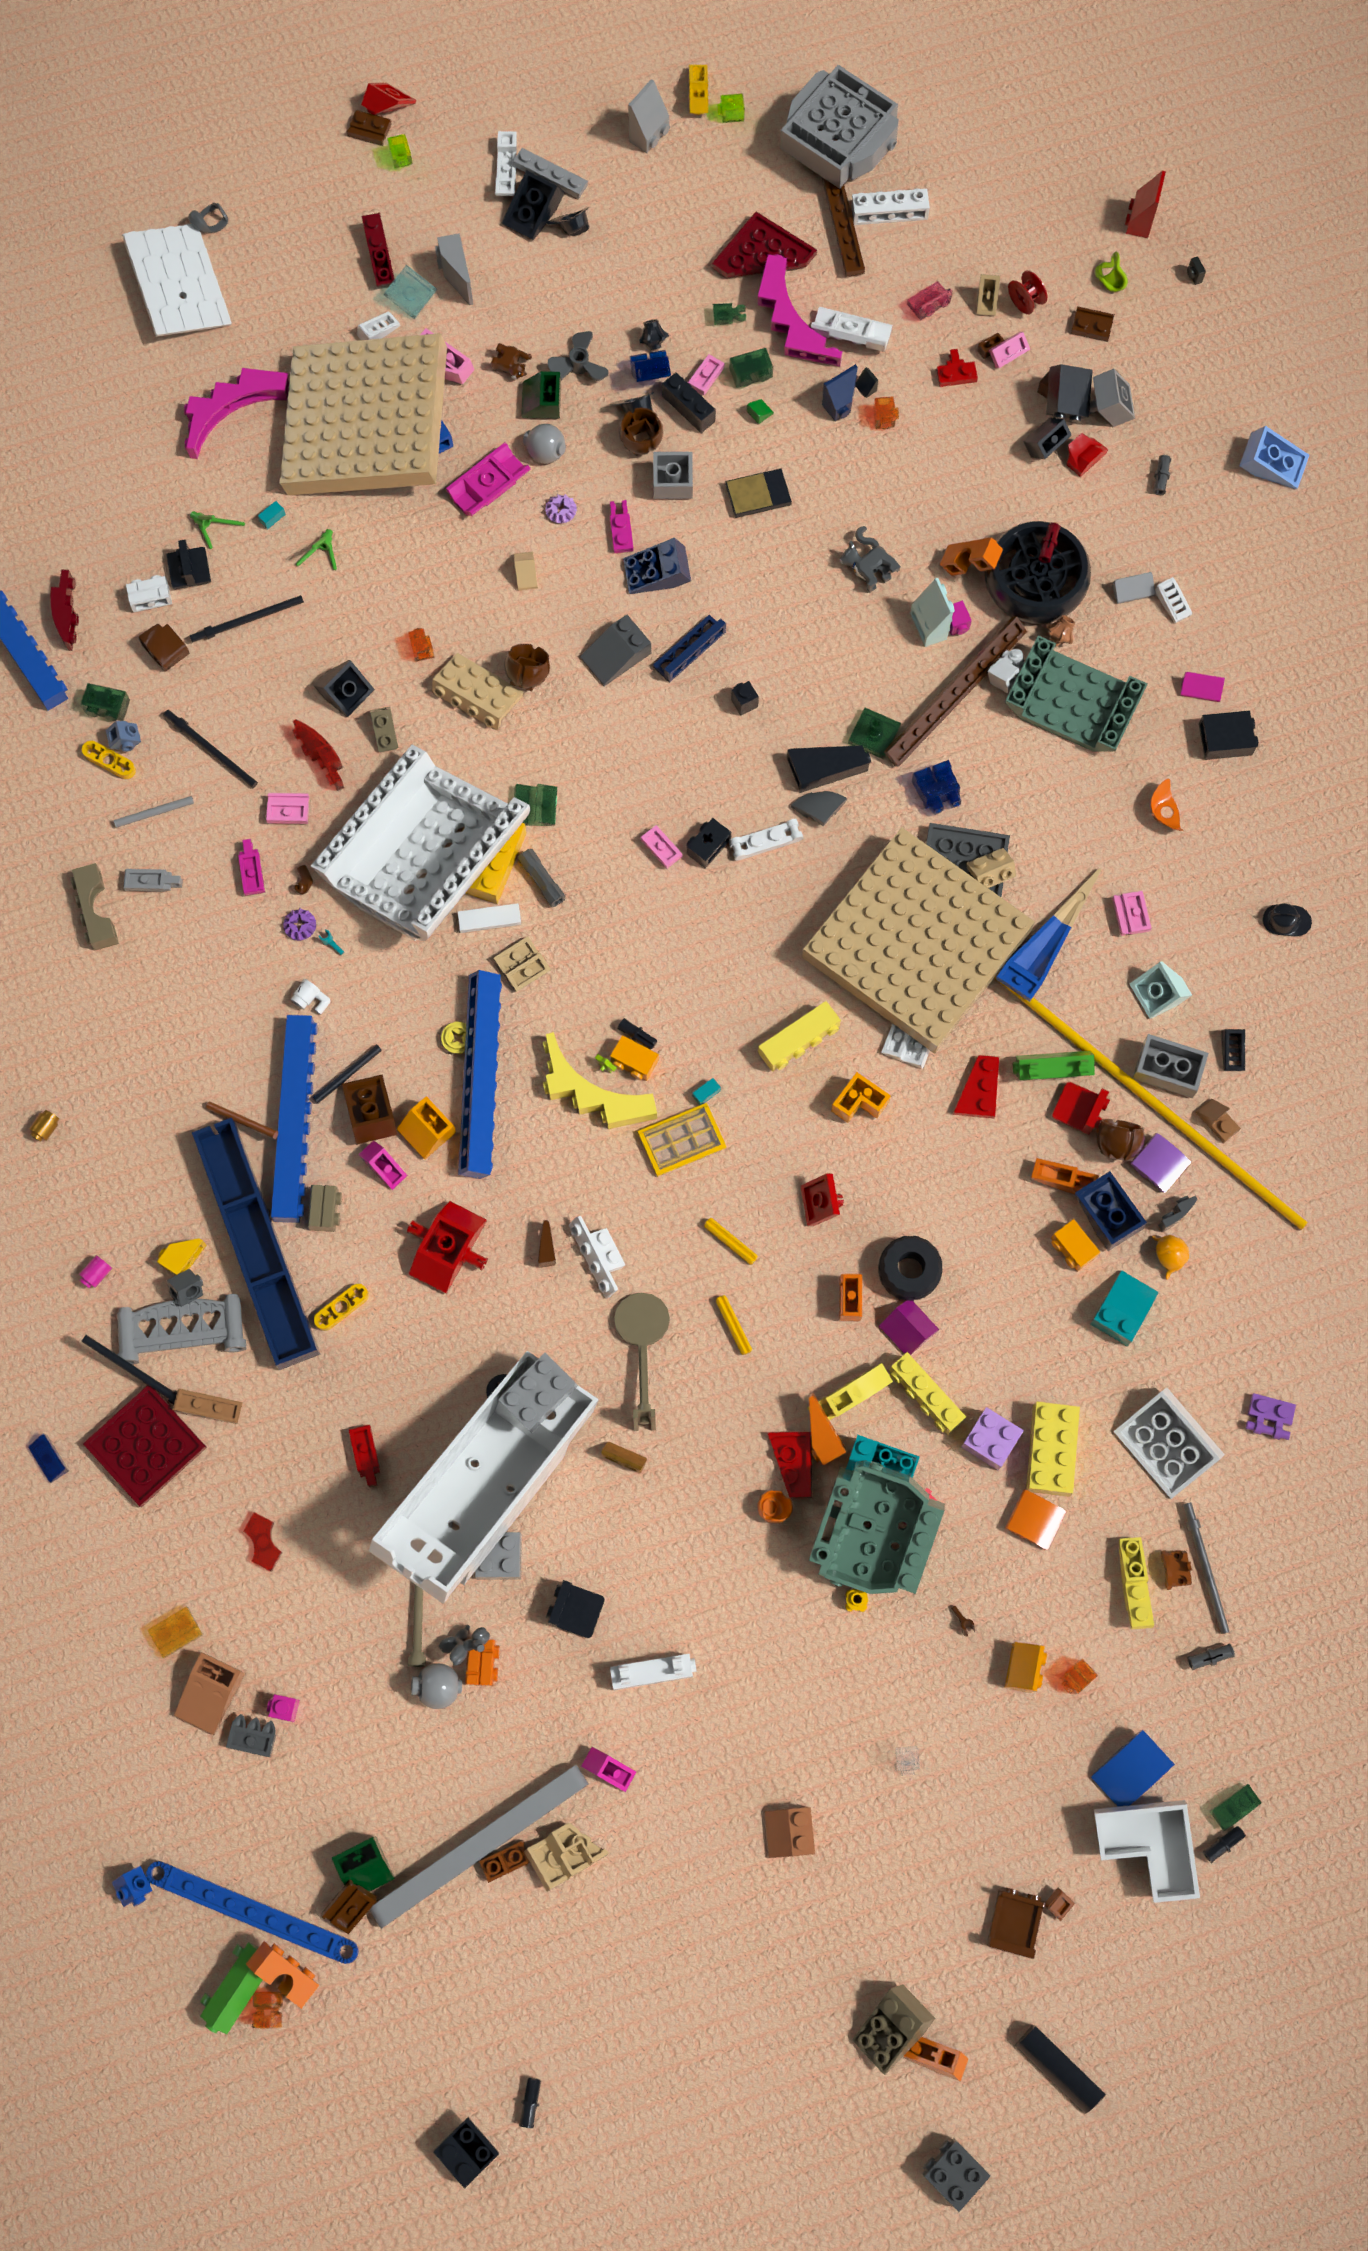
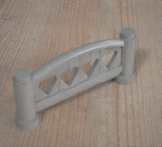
M238 1294L226 1295L224 1301L195 1299L182 1307L175 1300L158 1303L137 1312H132L130 1307L119 1308L117 1313L119 1353L117 1355L132 1365L139 1363L140 1353L224 1343L226 1352H241L247 1349L246 1340L243 1339L241 1301ZM219 1311L221 1316L212 1330L204 1321L203 1315L206 1312L213 1314V1312ZM193 1314H198L199 1320L192 1332H190L182 1323V1317L184 1315L191 1317ZM175 1316L178 1318V1321L171 1334L168 1335L161 1326L160 1321L162 1318L170 1319ZM151 1319H155L156 1325L147 1338L139 1328V1322L142 1320L148 1322Z

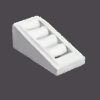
M388 311L358 325L357 336L360 340L381 339L400 327V323Z
M1173 577L1157 585L1155 594L1174 623L1192 615V611ZM1176 602L1179 603L1178 605H1176V606H1174V607L1172 606V604H1174V603H1176ZM1181 608L1184 610L1178 614L1175 612Z

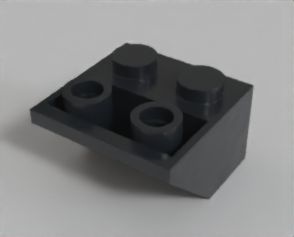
M469 2117L433 2151L464 2189L500 2154Z

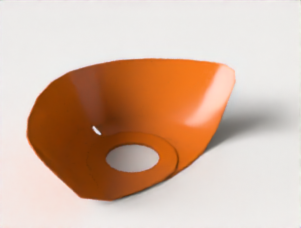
M1166 779L1157 787L1151 798L1153 818L1160 824L1175 830L1184 831L1180 827L1179 810L1171 794L1170 779ZM1165 806L1172 808L1173 816L1170 818L1163 817L1161 809Z

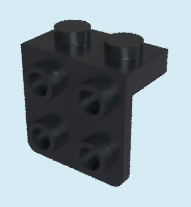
M563 1580L562 1585H557L554 1597H557L555 1605H550L546 1615V1618L549 1619L548 1623L576 1635L591 1638L605 1598L602 1595L574 1586L571 1582Z

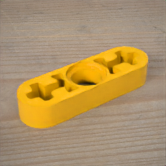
M87 741L83 744L82 753L88 761L122 779H130L135 775L136 768L131 760L95 741ZM89 749H90V750L95 749L96 752H97L98 754H100L99 757H98L97 754H95V753H93V752H91V753L89 754L88 750H89ZM113 756L114 761L111 764L103 763L104 758ZM118 764H120V765H121L122 767H124V768L129 767L130 770H129V771L125 770V771L123 772V770L121 769L120 766H118Z
M354 1284L317 1312L314 1317V1323L321 1331H328L368 1300L369 1293L367 1288L362 1284ZM355 1290H358V1291H362V1290H363V1292H362L363 1297H362V1298L355 1297V1298L352 1300L353 1303H354V1305L351 1306V1303H350L349 1300H348L347 1298H345V1297H347V1296L349 1295L350 1299H352V1298L355 1296V1293H354ZM339 1302L347 1303V1310L343 1313L336 1311V1305ZM332 1309L333 1313L337 1316V1318L334 1319V1317L331 1316L330 1318H328L329 1323L327 1325L323 1323L320 1325V1318L322 1316H324L325 1318L330 1316L331 1313L329 1312V1310Z

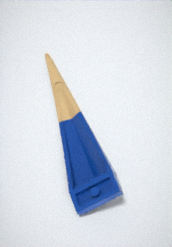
M1101 868L1007 961L996 977L999 982L1029 1002L1032 1000L1043 984L1097 880Z

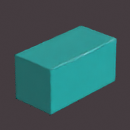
M275 501L258 515L259 522L268 530L286 515L285 510Z
M712 1078L694 1091L692 1097L699 1105H702L721 1092V1087Z

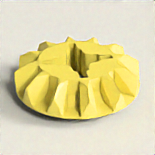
M450 1023L444 1028L441 1035L444 1048L452 1054H462L465 1052L466 1023ZM453 1033L458 1036L463 1035V1044L458 1041L453 1042L455 1040Z

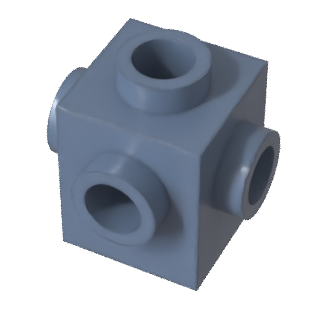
M115 721L105 730L109 747L112 749L128 752L141 742L138 727L135 723Z

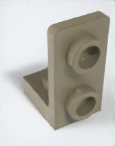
M390 706L371 710L378 751L383 752L397 749L398 743Z

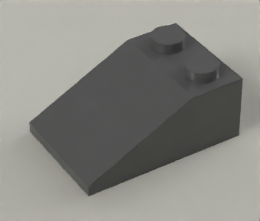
M626 614L613 623L580 658L605 687L651 654V642Z

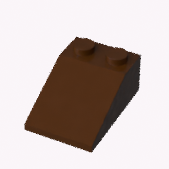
M383 1074L342 1084L356 1145L397 1135Z

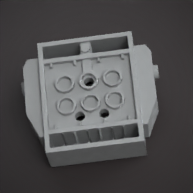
M837 65L830 74L825 70L819 71L792 100L787 124L781 129L780 149L838 188H841L848 179L853 180L872 171L888 151H892L895 148L899 121L897 119L898 104L840 65Z

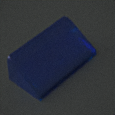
M46 1434L40 1435L28 1446L50 1483L69 1472Z

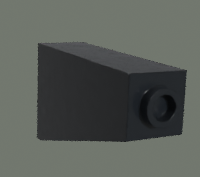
M863 745L791 748L787 750V760L800 793L867 772L869 763H871L870 754L868 751L865 752Z

